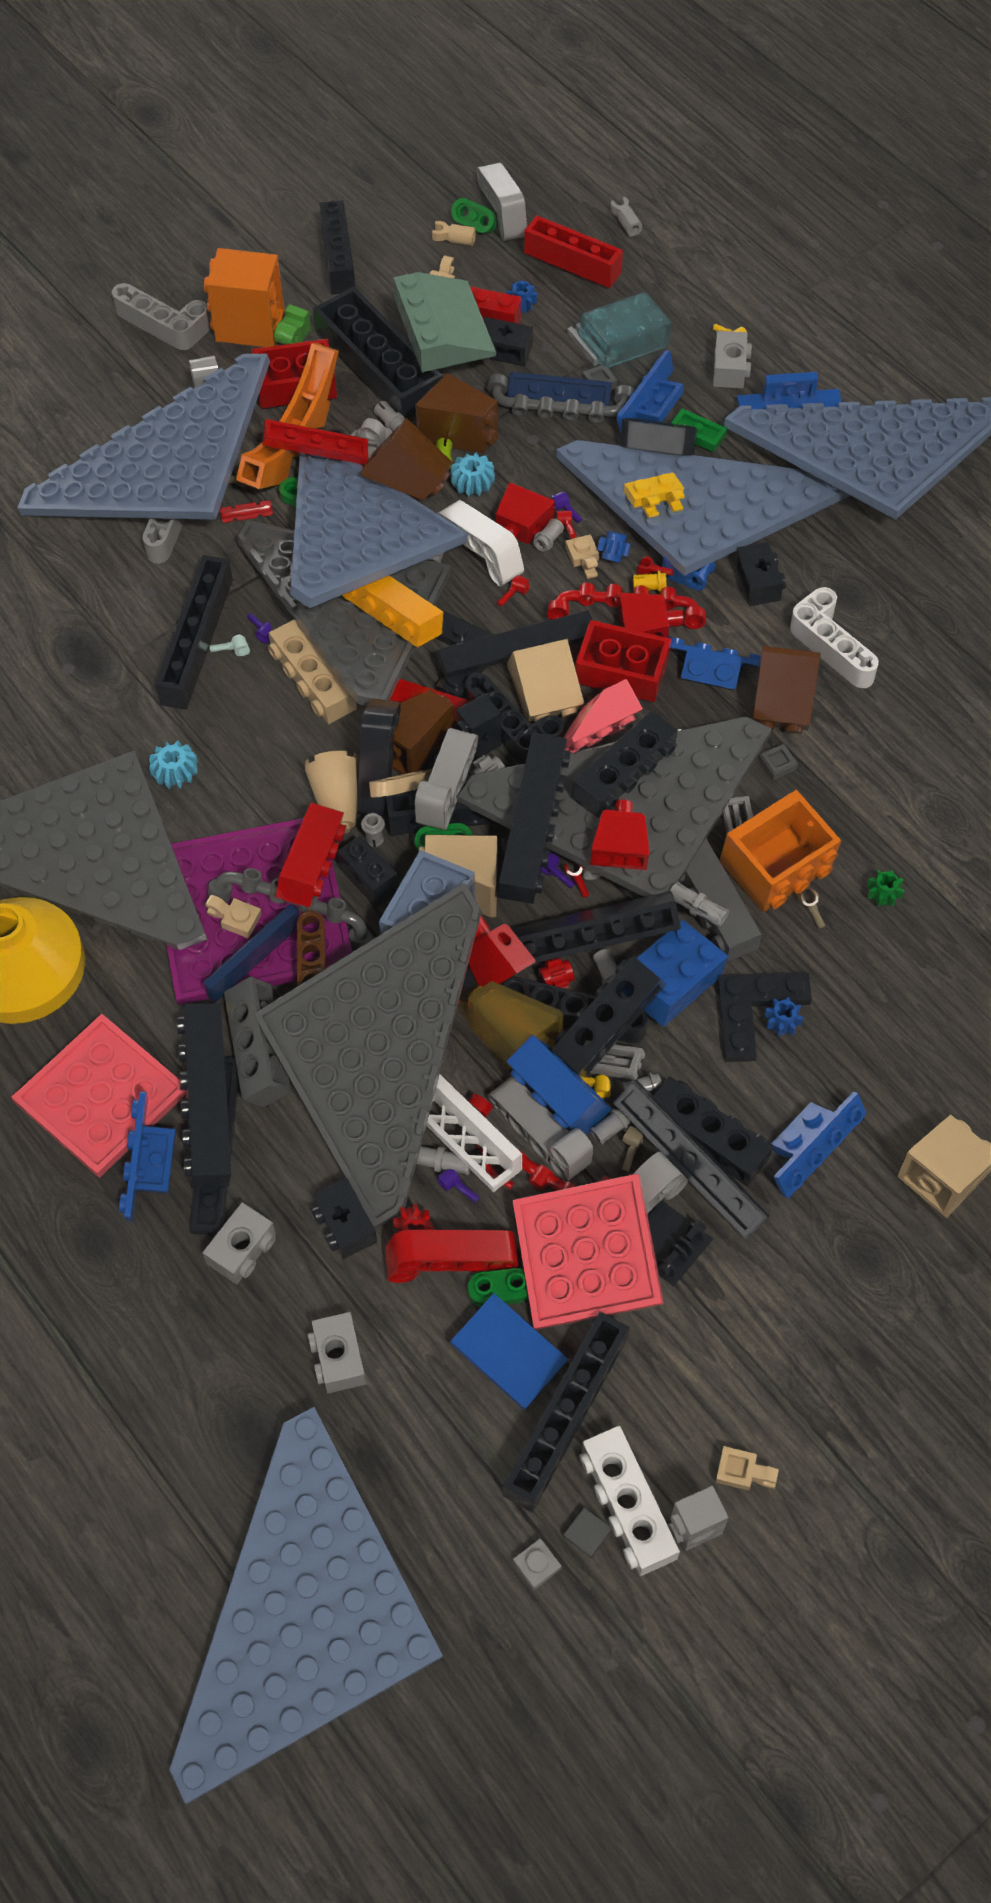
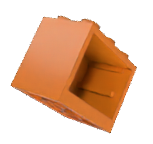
M218 248L215 258H212L210 261L209 277L206 276L204 280V291L208 293L207 310L212 315L210 327L211 330H214L216 341L260 347L275 346V329L277 324L283 320L285 313L278 255Z
M796 789L727 833L720 863L764 913L771 907L773 909L779 908L786 902L787 897L794 892L796 894L803 892L810 885V882L817 877L819 879L826 877L833 870L832 864L838 856L837 851L841 844V839Z

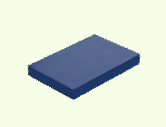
M495 1293L450 1341L451 1346L522 1410H525L568 1361L560 1351Z

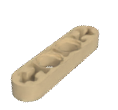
M432 769L369 782L371 797L390 796L416 790L421 781L428 782Z

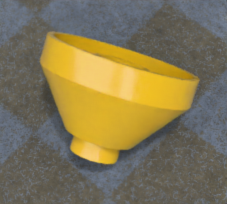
M9 898L0 901V1023L16 1024L31 1022L53 1013L74 994L84 974L85 951L75 924L60 908L47 901L35 898Z

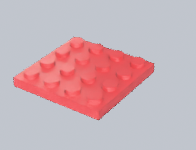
M101 1014L11 1098L18 1107L100 1178L128 1151L129 1131H135L136 1119L131 1117L133 1100H139L140 1091L147 1092L149 1098L145 1126L153 1127L186 1095V1090H180L179 1079Z
M639 1174L513 1200L534 1329L538 1330L597 1318L599 1312L609 1316L664 1305Z

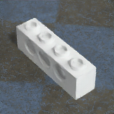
M620 1425L583 1441L582 1454L579 1455L580 1462L586 1474L592 1472L597 1483V1485L593 1486L594 1492L601 1505L607 1504L612 1515L608 1517L610 1527L616 1537H622L627 1547L623 1549V1554L630 1569L636 1568L641 1577L677 1560L680 1551ZM608 1464H615L620 1468L621 1474L616 1477H609L604 1473L603 1467ZM622 1495H629L634 1498L636 1505L633 1508L625 1509L619 1505L617 1499ZM639 1526L645 1527L650 1531L651 1537L648 1540L640 1541L634 1537L632 1530Z

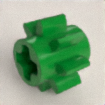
M877 870L875 879L869 878L867 887L870 889L868 899L873 898L878 907L881 905L893 907L896 898L902 899L904 890L901 888L903 878L898 879L893 870L890 872Z

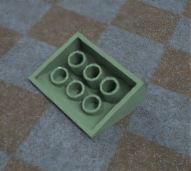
M421 272L393 277L395 302L422 372L496 356V350L468 281Z

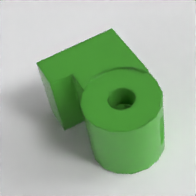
M289 304L285 310L284 319L276 326L274 333L275 342L283 345L302 342L311 330L309 311Z

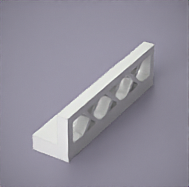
M439 1075L433 1101L442 1108V1114L429 1115L426 1126L495 1192L522 1171V1153L447 1080ZM445 1123L459 1124L463 1128L462 1135H448L444 1131ZM465 1143L479 1144L483 1148V1156L466 1153ZM486 1164H500L506 1171L493 1179L486 1172Z

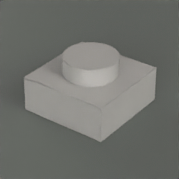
M541 1538L513 1559L514 1565L533 1590L541 1586L562 1568Z

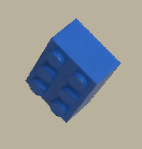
M684 920L680 921V930L667 932L637 958L667 984L645 1009L646 1013L663 1027L718 980V975H722L728 959L726 953ZM626 985L621 992L629 998L634 992V986Z
M533 1034L506 1061L513 1068L510 1074L523 1086L526 1085L530 1090H535L531 1094L533 1098L543 1107L546 1106L552 1112L555 1111L552 1117L564 1129L568 1128L571 1131L574 1128H578L587 1135L590 1132L589 1129L596 1126L612 1109L565 1061L552 1051L550 1045Z

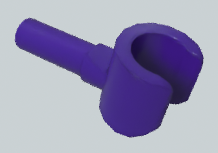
M565 492L552 495V499L555 500V511L564 508L565 511L572 512V518L578 524L582 521V518L570 505L568 495Z
M249 613L247 618L258 629L255 632L257 639L263 644H267L270 641L269 632L272 630L271 624L269 622L263 623L253 613Z
M550 852L547 868L542 867L541 872L549 876L554 875L570 889L573 888L575 883L557 868L560 863L559 857Z
M447 1169L438 1176L437 1182L444 1191L447 1192L455 1186L458 1191L474 1203L480 1198V1196L461 1182L460 1177L453 1169Z

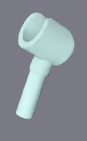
M242 635L234 636L231 642L210 645V652L234 649L237 656H245L250 652L248 643Z

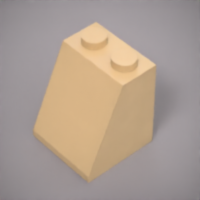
M567 639L513 651L507 667L525 719L528 722H536L547 715L555 716L561 714L562 718L578 714V710L584 705V700Z
M426 835L425 847H419V851L422 850L475 872L476 902L482 910L481 914L496 917L497 836Z
M950 1114L908 1151L897 1177L943 1216L948 1218L991 1172V1143L981 1140L964 1121L957 1120Z

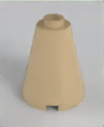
M342 750L319 753L314 755L315 761L309 763V760L305 761L306 775L318 805L344 812L342 824L347 825L345 834L349 833L356 823L360 755L354 753L355 757L347 756V751Z

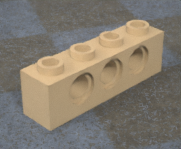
M295 619L269 632L270 645H268L271 656L274 660H280L286 676L296 681L299 693L303 698L308 697L311 701V707L318 717L322 716L327 724H330L357 709L354 698Z

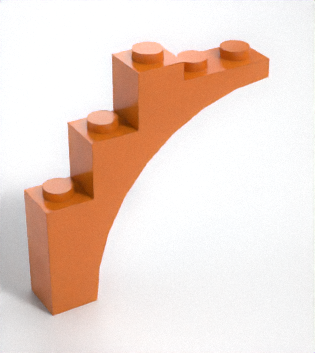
M311 343L299 384L279 422L310 428L325 427L330 401L327 398L339 353L338 350L318 343ZM262 442L253 450L241 455L236 481L258 489L278 485L288 478L292 458L299 456L300 452L264 446Z

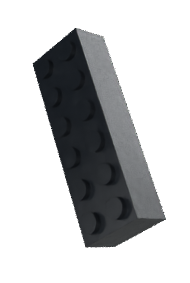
M355 286L313 308L315 331L323 339H328L330 347L339 351L338 355L381 400L386 401L395 412L401 413L405 419L416 414V404L443 378V375L437 369L426 372L421 371L411 343Z

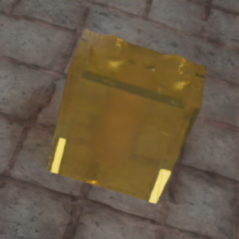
M491 981L484 987L479 986L469 995V1027L510 1072L513 1068L506 1061L532 1034L553 1048L556 1045L554 1043L555 1039L563 1031V1013L560 1010Z

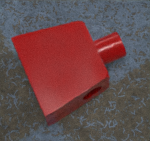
M510 482L496 512V523L510 531L516 540L529 544L534 540V535L542 531L549 521L554 518L555 500Z
M620 593L619 616L621 627L668 638L669 627L683 626L682 609L667 611L664 596Z
M626 799L618 800L615 802V810H604L602 812L592 845L590 865L647 870L650 851L646 819L644 814L632 812L633 803Z
M483 916L480 917L475 936L476 941H474L468 964L481 992L484 994L536 961L508 925L502 924L491 931Z

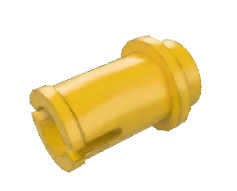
M660 570L656 574H633L634 588L643 585L648 587L649 590H659L660 592L661 589L667 587L666 573H660Z

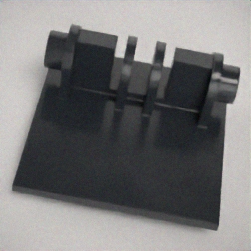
M662 1200L649 1215L648 1221L658 1275L674 1287L713 1241V1238L704 1232L707 1227L700 1220H696L695 1223L689 1221Z

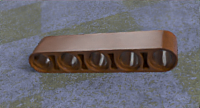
M312 910L302 913L297 922V987L326 969V930L324 918L320 913ZM310 923L319 925V929L316 932L308 933L304 930L305 926ZM309 952H316L320 955L318 960L314 962H308L304 959L305 955Z

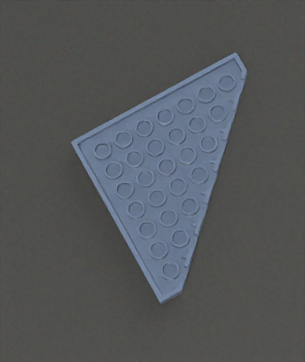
M268 354L240 355L234 359L236 363L226 370L219 368L204 378L205 382L195 389H192L190 386L174 396V402L166 407L161 408L159 405L143 415V421L133 427L127 425L112 434V440L101 447L96 444L81 453L80 460L70 466L65 463L48 474L49 479L37 486L33 483L26 487L17 507L19 513L24 516L216 519L270 364Z
M982 397L981 402H968L967 398L946 399V403H932L931 399L910 400V404L896 405L895 400L875 401L874 405L860 406L859 402H839L838 407H824L823 403L802 404V408H788L787 404L766 405V409H752L751 405L739 406L724 420V427L896 520L991 436V397Z
M576 440L556 450V458L655 550L663 557L665 556L684 576L737 551V547L754 543L850 496L846 492L802 469L695 455L671 454ZM674 473L684 487L685 498L680 499L684 510L673 512L667 501H662L659 505H655L659 516L648 518L642 506L634 508L624 494L625 483Z
M300 453L290 595L308 608H312L467 543L468 533L407 494L363 477L360 474L363 466L358 463Z
M315 1407L283 1424L177 1745L170 1772L186 1805L443 1658Z

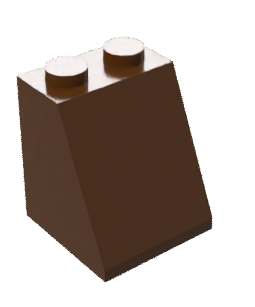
M448 373L416 404L417 429L435 446L438 439L444 438L443 446H446V440L449 439L452 442L453 449L483 453L489 446H493L499 437L498 401Z
M406 418L372 453L360 474L363 477L424 500L429 494L435 496L444 486L443 482L450 475L448 469L452 461Z
M763 646L752 720L774 730V727L786 728V732L793 734H802L803 730L808 731L821 653Z
M429 690L401 703L400 720L394 734L393 770L401 775L424 770L435 759L434 755L439 754L448 729H454L453 704L447 697L439 696Z

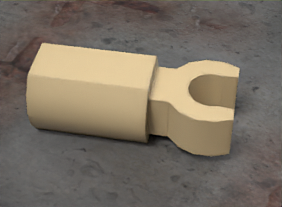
M436 221L435 230H432V240L437 242L449 240V243L473 247L476 238V228L456 224L449 226L442 221Z

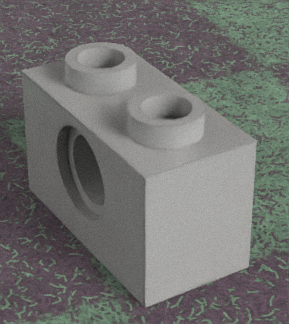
M717 331L713 387L744 388L745 378H750L751 362H746V359L751 358L752 343H747L748 332Z
M241 1203L203 1251L206 1264L235 1284H238L243 1277L247 1278L253 1272L256 1260L260 1254L269 1251L274 1244L276 1232L273 1222L244 1203ZM240 1241L250 1242L245 1249L238 1250L234 1248Z
M351 1312L312 1321L314 1332L308 1333L311 1352H318L320 1363L314 1365L318 1384L325 1383L327 1394L366 1385ZM334 1348L344 1350V1354L338 1359H331L327 1354Z
M710 1486L675 1502L670 1518L672 1523L668 1524V1527L676 1544L682 1543L685 1551L722 1535L729 1517L714 1487Z

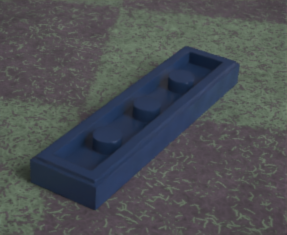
M510 372L507 397L523 394L529 399L539 400L541 397H551L554 401L565 402L567 399H575L583 404L600 401L605 406H609L612 382Z
M292 904L288 905L204 981L207 997L216 1003L224 995L225 991L236 985L297 929V922L300 917L299 910Z

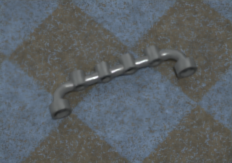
M492 374L489 376L487 390L492 393L493 398L498 401V404L512 408V413L516 416H525L528 409L538 410V416L543 419L551 418L553 412H563L564 419L568 421L577 420L579 414L589 415V420L593 423L603 422L604 416H617L619 410L624 407L631 394L635 392V389L629 385H620L615 389L614 401L617 405L605 406L600 401L583 404L575 399H567L565 402L554 401L551 397H541L539 400L529 399L523 394L507 397L503 394L507 392L509 381L502 374Z
M254 868L246 869L244 874L233 871L224 872L217 879L210 881L207 893L208 898L210 895H214L228 902L231 899L233 889L231 883L241 886L242 890L246 893L254 894L260 892L268 895L270 900L275 903L288 902L275 898L279 878L274 879L272 884L261 881V872ZM314 897L310 908L288 902L297 905L298 909L303 913L312 910L325 915L326 919L332 923L343 921L352 925L354 928L349 931V939L353 951L372 941V934L367 930L364 921L357 914L345 910L346 902L340 898H332L327 904L317 900L318 897Z

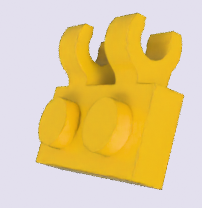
M674 473L639 479L624 484V494L634 508L642 506L648 518L659 516L655 505H659L662 501H667L673 512L684 510L680 499L685 498L684 487Z

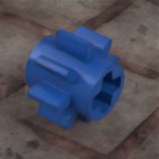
M518 281L512 284V290H507L506 294L521 297V313L532 310V304L537 303L535 286L530 285L526 281Z
M607 531L606 537L600 536L597 550L603 551L601 558L621 562L622 556L628 557L631 543L626 542L627 535Z
M789 997L781 1001L773 999L772 1008H766L764 1017L769 1019L766 1028L773 1029L779 1037L786 1033L794 1035L796 1026H801L804 1018L798 1015L801 1005H795L790 1001Z

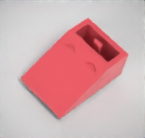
M627 679L604 689L582 707L563 738H567L566 750L571 751V754L580 751V748L584 746L591 747L608 734L611 737L624 730L625 726L636 721L634 716L643 708Z

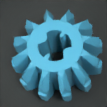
M477 452L473 456L465 453L464 458L456 457L455 464H452L450 469L453 487L457 488L459 494L466 492L468 497L474 493L480 497L482 491L489 492V488L495 480L493 463L488 461L486 455L479 457Z
M178 740L174 745H170L166 741L164 748L156 746L155 754L150 755L149 758L150 774L155 778L158 785L165 784L168 789L173 785H177L181 789L183 782L191 784L192 776L197 775L198 761L196 755L188 744L182 746Z

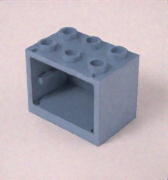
M420 850L379 921L380 934L388 931L463 883L466 884L476 900L475 872Z

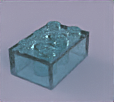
M645 291L582 313L578 337L597 358L599 363L604 368H609L668 347L673 323Z

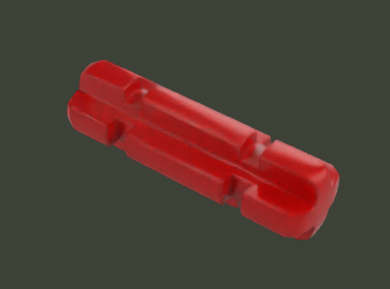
M270 500L260 501V504H256V502L235 505V508L226 506L220 510L223 523L234 522L233 519L241 521L259 518L258 515H262V517L273 515Z

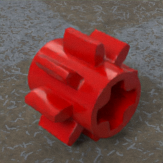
M561 958L544 961L545 965L538 969L541 983L569 989V982L575 980L569 960L562 961Z
M414 1203L413 1207L407 1209L400 1207V1218H393L394 1227L399 1228L396 1233L404 1230H434L433 1223L428 1221L431 1217L429 1210L427 1209L422 1212L418 1209L417 1203Z

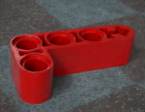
M404 1230L394 1234L385 1247L387 1279L392 1283L410 1282L421 1271H495L516 1268L519 1264L515 1234L507 1230Z

